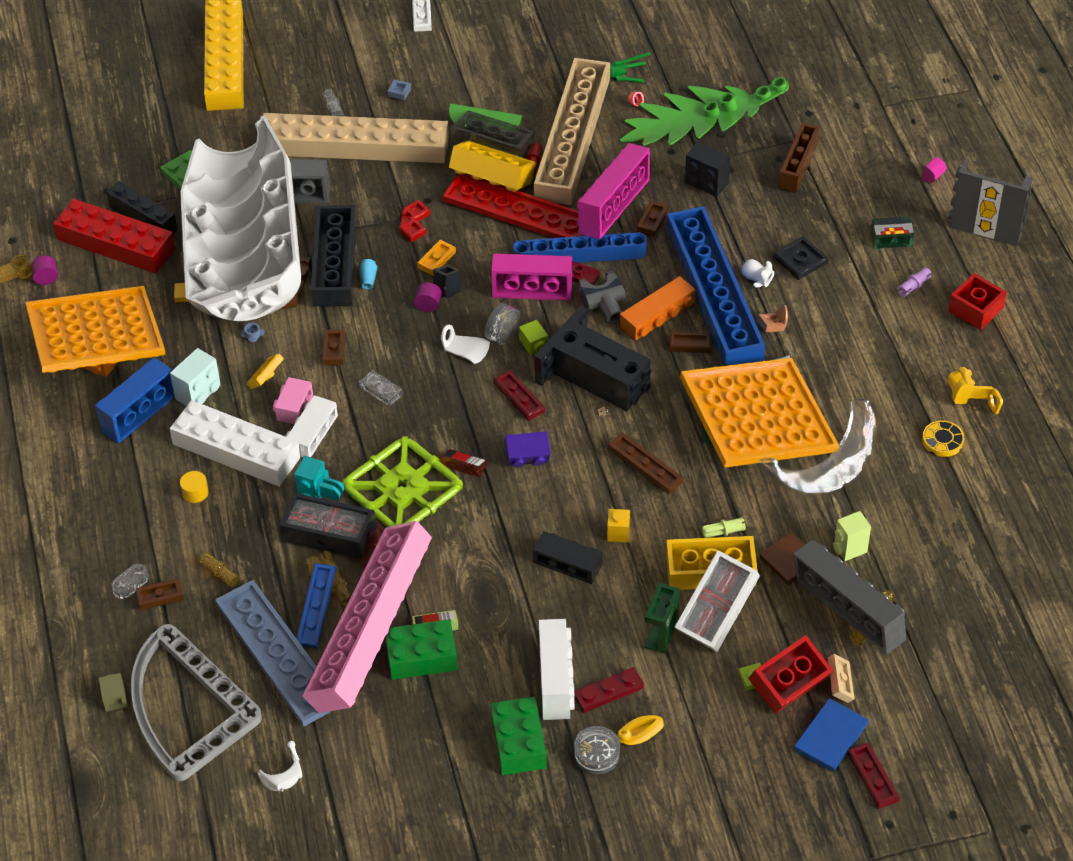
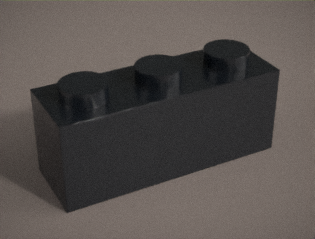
M543 531L533 548V563L592 584L602 567V552L595 548L583 546L576 541L564 539L557 534Z

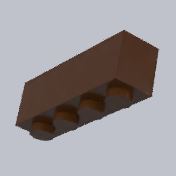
M801 123L780 170V189L797 193L818 145L820 126Z

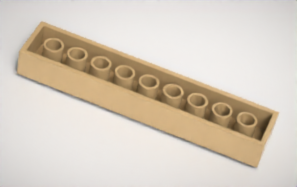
M574 58L534 182L535 197L558 204L572 205L610 81V62Z
M263 113L287 156L445 163L449 140L448 121Z

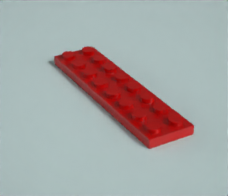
M458 174L443 195V202L551 238L586 236L579 234V225H577L578 210L520 191H511L502 185H492L487 180L474 179L472 175Z

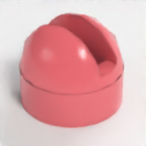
M631 92L628 96V102L632 106L639 107V103L644 102V96L641 92Z

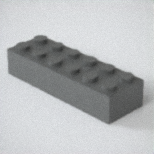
M812 539L793 553L797 581L886 655L906 641L904 610L899 605L893 604L884 593L878 592L868 580H863L858 576L853 568H848L843 564L842 560L838 556L832 555L823 544H819Z

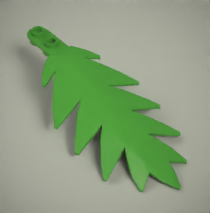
M778 77L770 85L757 88L752 95L731 86H725L729 91L728 93L704 87L688 86L704 103L676 94L664 93V96L679 110L655 104L639 103L640 107L658 119H626L625 122L636 129L621 138L620 142L643 140L642 146H645L669 134L668 144L672 145L686 135L693 127L696 138L699 139L715 125L717 120L719 121L721 131H725L741 119L746 112H748V117H752L759 110L760 105L786 92L789 88V83L785 78Z

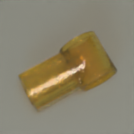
M18 254L12 258L10 263L0 266V284L15 278L25 280L32 276L31 264L25 254Z

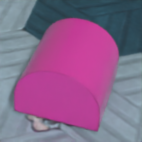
M939 157L932 159L925 166L922 179L928 183L936 181L946 171V165Z

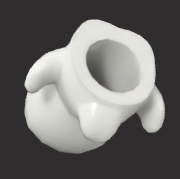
M750 259L742 266L743 276L749 280L757 281L753 284L755 287H767L774 277L772 264L769 261L766 262L764 267L758 261Z

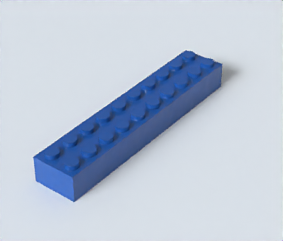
M705 207L668 213L667 232L689 284L696 289L695 299L723 365L729 366L764 361V341Z

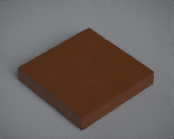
M791 532L759 553V558L789 585L797 579L793 553L805 544Z

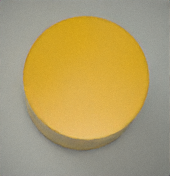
M191 471L181 477V491L186 501L198 503L208 496L207 481L203 473Z

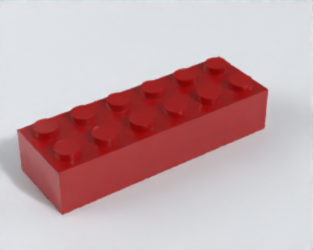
M73 199L53 223L57 240L155 274L176 248L173 232L76 199Z

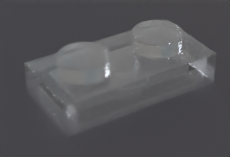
M374 370L359 381V386L388 406H391L403 395L402 388Z

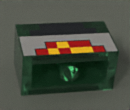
M911 216L872 219L870 233L874 249L913 247L914 229Z

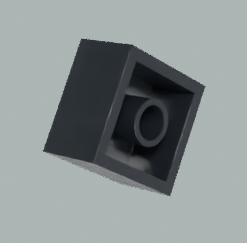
M697 142L686 154L685 183L717 197L729 184L730 156Z

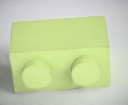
M860 511L837 520L833 547L835 552L841 555L844 561L865 554L868 550L871 526Z

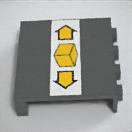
M964 160L962 166H958L955 178H958V180L955 181L953 192L956 193L952 197L951 205L953 208H951L948 219H951L950 228L1018 246L1023 233L1033 178L1025 176L1022 186L967 172V160Z

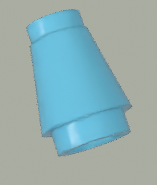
M364 259L358 266L362 288L372 289L378 267L374 260Z

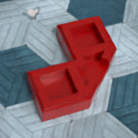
M420 200L403 208L402 220L399 226L400 233L411 243L426 235V229L418 221L429 216L430 210Z

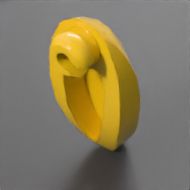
M647 715L633 719L618 731L617 739L625 745L645 742L663 728V718L656 715Z

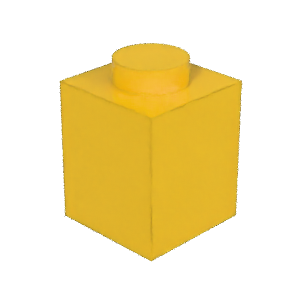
M609 509L607 541L629 543L630 510Z

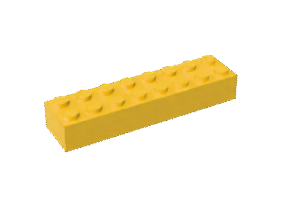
M205 0L204 96L207 111L244 108L243 8L241 0Z

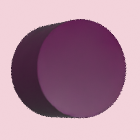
M39 256L32 261L33 279L37 284L48 285L57 280L56 262L52 257Z
M433 283L420 284L414 299L415 306L424 312L437 310L442 294L441 289Z

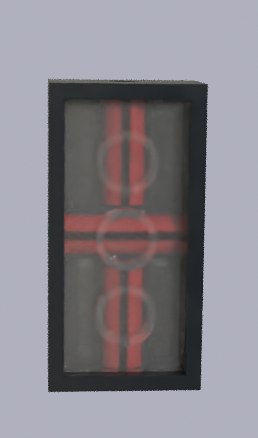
M294 493L279 524L282 541L361 559L377 527L375 512L372 509Z

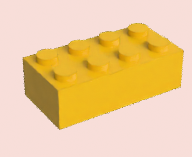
M466 141L453 146L449 168L454 169L458 174L467 173L472 175L474 179H485L492 185L501 184L506 186L508 190L517 191L532 183L536 162L478 143Z
M753 536L667 540L666 560L669 585L680 588V590L696 589L718 550L758 572Z

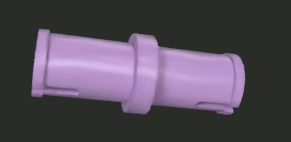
M924 267L915 275H910L906 282L897 287V290H900L898 294L906 297L913 290H918L922 283L932 277L931 271Z

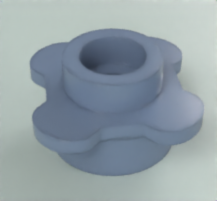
M252 322L246 324L240 334L241 337H246L249 342L253 343L260 336H263L265 332L263 329H260L257 323Z

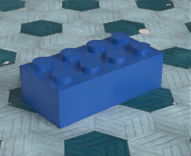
M154 357L136 373L129 376L125 382L116 387L104 399H101L95 405L101 432L119 444L175 398L170 375L172 369Z

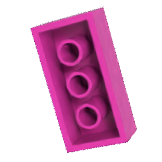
M493 254L491 270L493 298L571 301L572 256Z

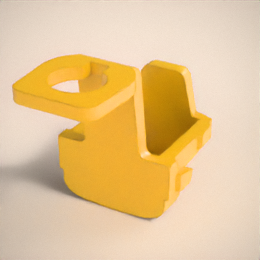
M960 367L949 374L947 381L952 390V399L955 404H966L969 398L988 399V405L993 413H999L1003 399L997 389L991 386H974L975 382L971 378L972 371L967 370L965 367ZM993 395H995V397H996V399H997V404H996V406L994 405V401H993V397H992Z

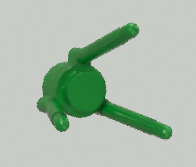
M647 52L611 63V77L616 78L617 81L644 83L643 79L624 77L623 75H626L627 68L642 66L646 62L626 65L625 63L651 55V53Z

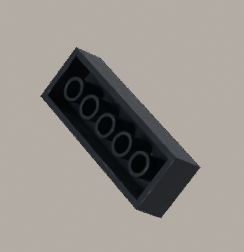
M355 205L317 206L311 282L313 307L352 306L357 229Z

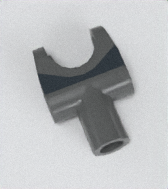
M613 271L606 272V282L602 285H592L585 279L578 280L580 296L587 311L600 308L608 323H618L622 313L618 303L626 300V294L623 285Z

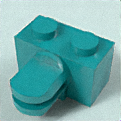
M304 456L294 474L297 493L321 499L325 497L335 501L339 500L344 491V485L340 481L329 478L328 470H325L324 461Z

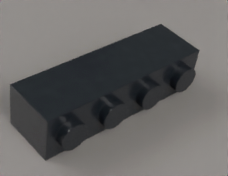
M119 181L106 191L109 207L117 213L173 233L178 230L175 213Z

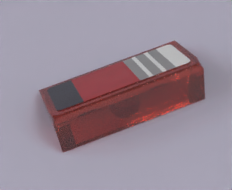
M452 449L446 451L441 457V463L447 468L481 477L488 463V460Z

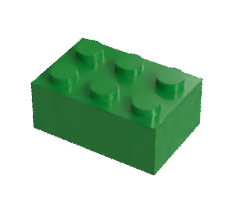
M451 619L389 628L388 633L385 635L392 680L458 670Z
M535 696L490 703L491 721L501 775L547 769V754Z

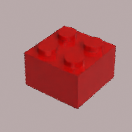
M973 273L951 294L948 311L982 330L1004 308L1007 292Z

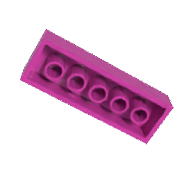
M629 143L621 150L616 159H613L603 174L596 179L591 188L587 189L585 195L577 203V209L579 210L577 220L579 234L601 239L650 180V148Z

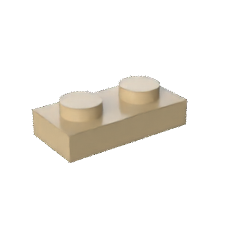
M833 654L828 657V664L833 669V672L830 674L831 691L833 696L849 703L855 699L849 661Z

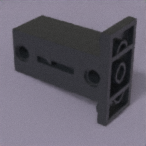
M580 306L534 356L535 383L542 386L555 374L628 411L638 403L640 396L650 389V359L588 328L587 309Z

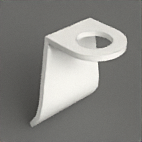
M449 324L444 327L441 335V341L446 352L466 358L473 364L479 363L486 356L490 341L484 338L456 336L453 326ZM449 329L450 336L446 341L445 335L447 330Z

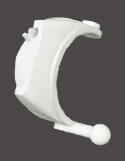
M294 741L287 743L294 761L287 771L276 775L266 774L262 770H259L257 773L262 784L268 789L283 791V789L292 787L299 778H302V771L298 761L299 757L295 750Z

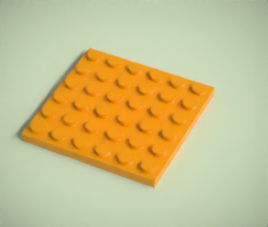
M144 286L25 302L42 373H53L58 370H73L79 367H94L100 364H114L120 361H135L141 358H154L165 355V348Z
M792 358L681 371L680 379L724 468L838 452L840 446Z

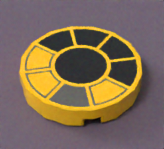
M935 421L925 427L922 443L929 452L931 450L937 456L949 457L956 455L963 447L964 433L960 427L952 422Z

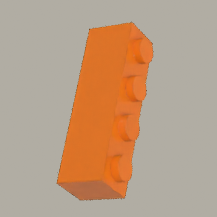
M677 277L620 314V328L635 341L642 336H646L656 327H660L670 318L691 307L695 303L696 289L682 277Z

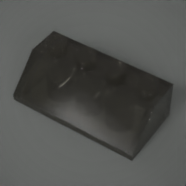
M467 110L451 127L450 146L453 147L457 144L471 141L525 159L535 131Z

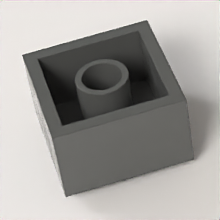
M290 160L294 203H328L330 181L327 160Z

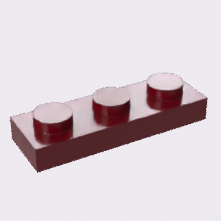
M632 667L574 691V698L582 712L586 713L644 689V683L635 668Z

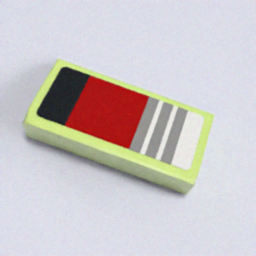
M455 610L412 616L413 624L451 619L452 631L458 630V619Z

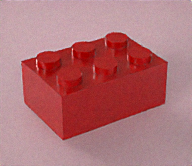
M805 635L755 669L748 679L776 715L825 681L833 672V669L807 635Z

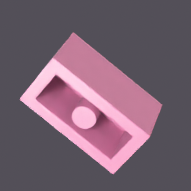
M288 377L285 385L281 386L278 400L276 399L273 404V411L276 414L277 421L295 424L296 418L301 416L306 403L310 402L313 397L311 382Z

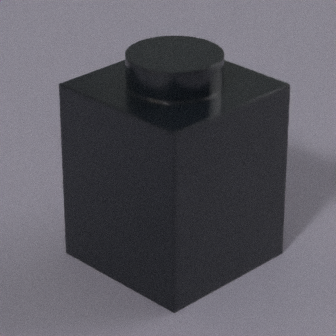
M449 264L433 270V284L441 289L442 297L449 298L461 292V270Z

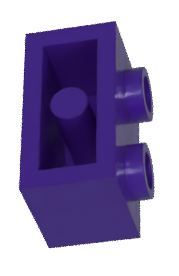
M547 432L505 436L504 448L507 466L522 467L525 464L531 463L533 465H543L548 462L550 448Z

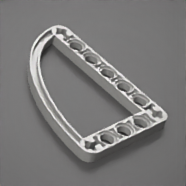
M170 624L161 626L143 644L135 660L131 677L132 703L137 723L150 751L164 770L174 780L184 781L255 728L262 720L261 710L256 703L175 626ZM167 635H172L173 641ZM160 645L233 713L231 717L174 760L169 756L154 734L143 704L144 674L152 655ZM179 645L187 646V649L183 652L175 650ZM193 658H199L201 660V662L197 665L189 664L190 660ZM208 671L215 673L212 678L207 679L203 677V674ZM220 685L229 686L225 692L217 690ZM235 698L243 700L240 705L235 706L231 704V701ZM247 708V711H248L251 715H254V714H255V717H252V716H248V717H247V712H246L245 709ZM232 725L240 727L237 732L232 733L228 731V728ZM215 738L222 740V743L218 746L210 745V742ZM196 752L204 753L203 758L199 760L193 759L192 755ZM178 767H179L180 769H183V768H184V771H182V772H181L180 770H177V771H176V768H178Z

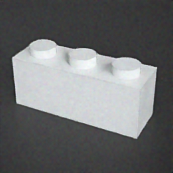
M314 395L311 401L306 403L301 416L296 418L292 430L287 432L285 437L298 441L301 457H311L337 418L336 402Z

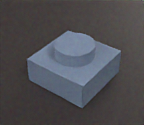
M394 79L387 91L388 97L405 100L411 90V83Z

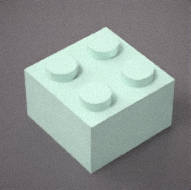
M198 348L170 373L175 400L185 406L191 400L203 404L220 386L216 359Z

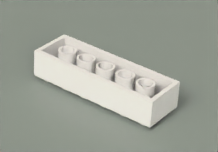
M193 400L190 401L170 427L173 445L279 487L300 459L298 441Z

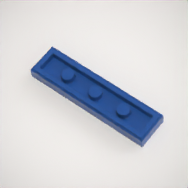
M314 563L296 638L302 647L315 649L319 647L337 570L336 566Z

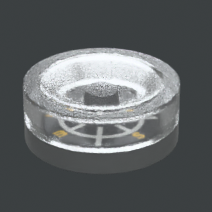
M506 303L499 304L493 310L486 323L485 337L498 345H504L512 337L520 319L519 310Z
M591 726L582 730L574 742V758L577 765L583 771L595 775L605 774L613 770L620 759V741L618 736L612 730L603 726Z

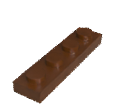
M623 432L608 444V449L666 493H672L683 483L684 477Z

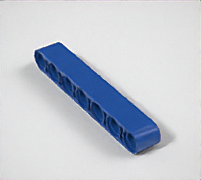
M642 233L603 235L601 239L579 236L520 240L513 244V254L572 256V261L577 263L639 259L646 255L647 238Z

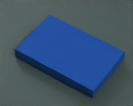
M829 698L794 746V751L834 772L848 753V750L851 749L864 731L869 720Z

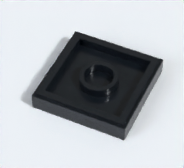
M804 236L773 254V258L797 280L826 265L829 260L827 256Z

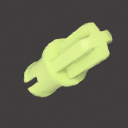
M743 517L729 521L723 519L719 523L703 526L702 532L705 538L719 535L728 536V533L745 531L746 526L745 523L742 524L744 522Z

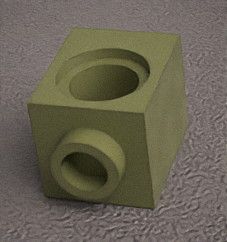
M121 673L100 677L99 684L105 711L128 707Z

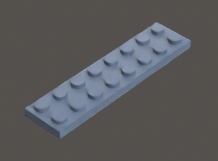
M254 580L215 599L219 610L303 727L331 712L318 713L302 697L317 666Z

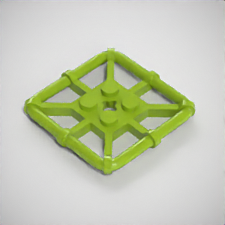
M403 436L377 455H372L366 463L342 480L346 493L362 507L374 510L375 518L386 527L416 520L420 522L429 514H434L438 507L463 488V482L444 466L437 456H432L417 442L409 439L408 436ZM402 447L401 462L389 470L381 461ZM408 447L427 463L417 470L412 468L407 463ZM373 467L383 475L376 481H355ZM435 468L451 482L428 481L423 476ZM399 484H406V487H405V488H404L403 486L398 487V485H399ZM357 490H376L381 496L375 501H368ZM428 491H446L432 502H427L422 497ZM387 502H390L397 508L396 523L379 510ZM413 502L423 508L403 523V510Z

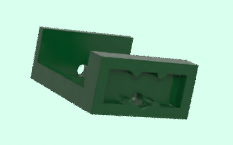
M658 583L645 615V622L653 625L644 648L666 653L679 619L680 588Z

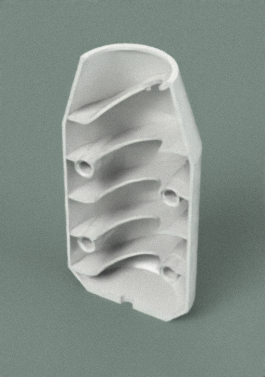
M265 115L261 116V119L255 123L258 133L256 143L247 149L236 152H222L208 147L200 139L195 140L180 191L186 299L195 308L208 315L232 321L253 320L279 310L294 297L301 282L291 164Z

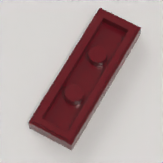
M511 370L493 379L496 387L528 421L545 412V407Z
M869 742L849 749L847 754L877 808L881 809L899 802L900 797Z

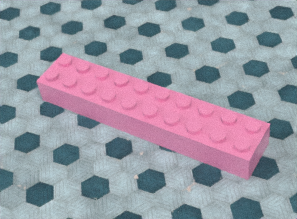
M417 520L384 529L302 696L318 713L351 708L355 703V698L364 684V679L372 667V662L380 650L381 643L389 631L391 622L397 614L400 603L405 597L404 595L412 582L417 568L420 566V561L427 551L432 538Z

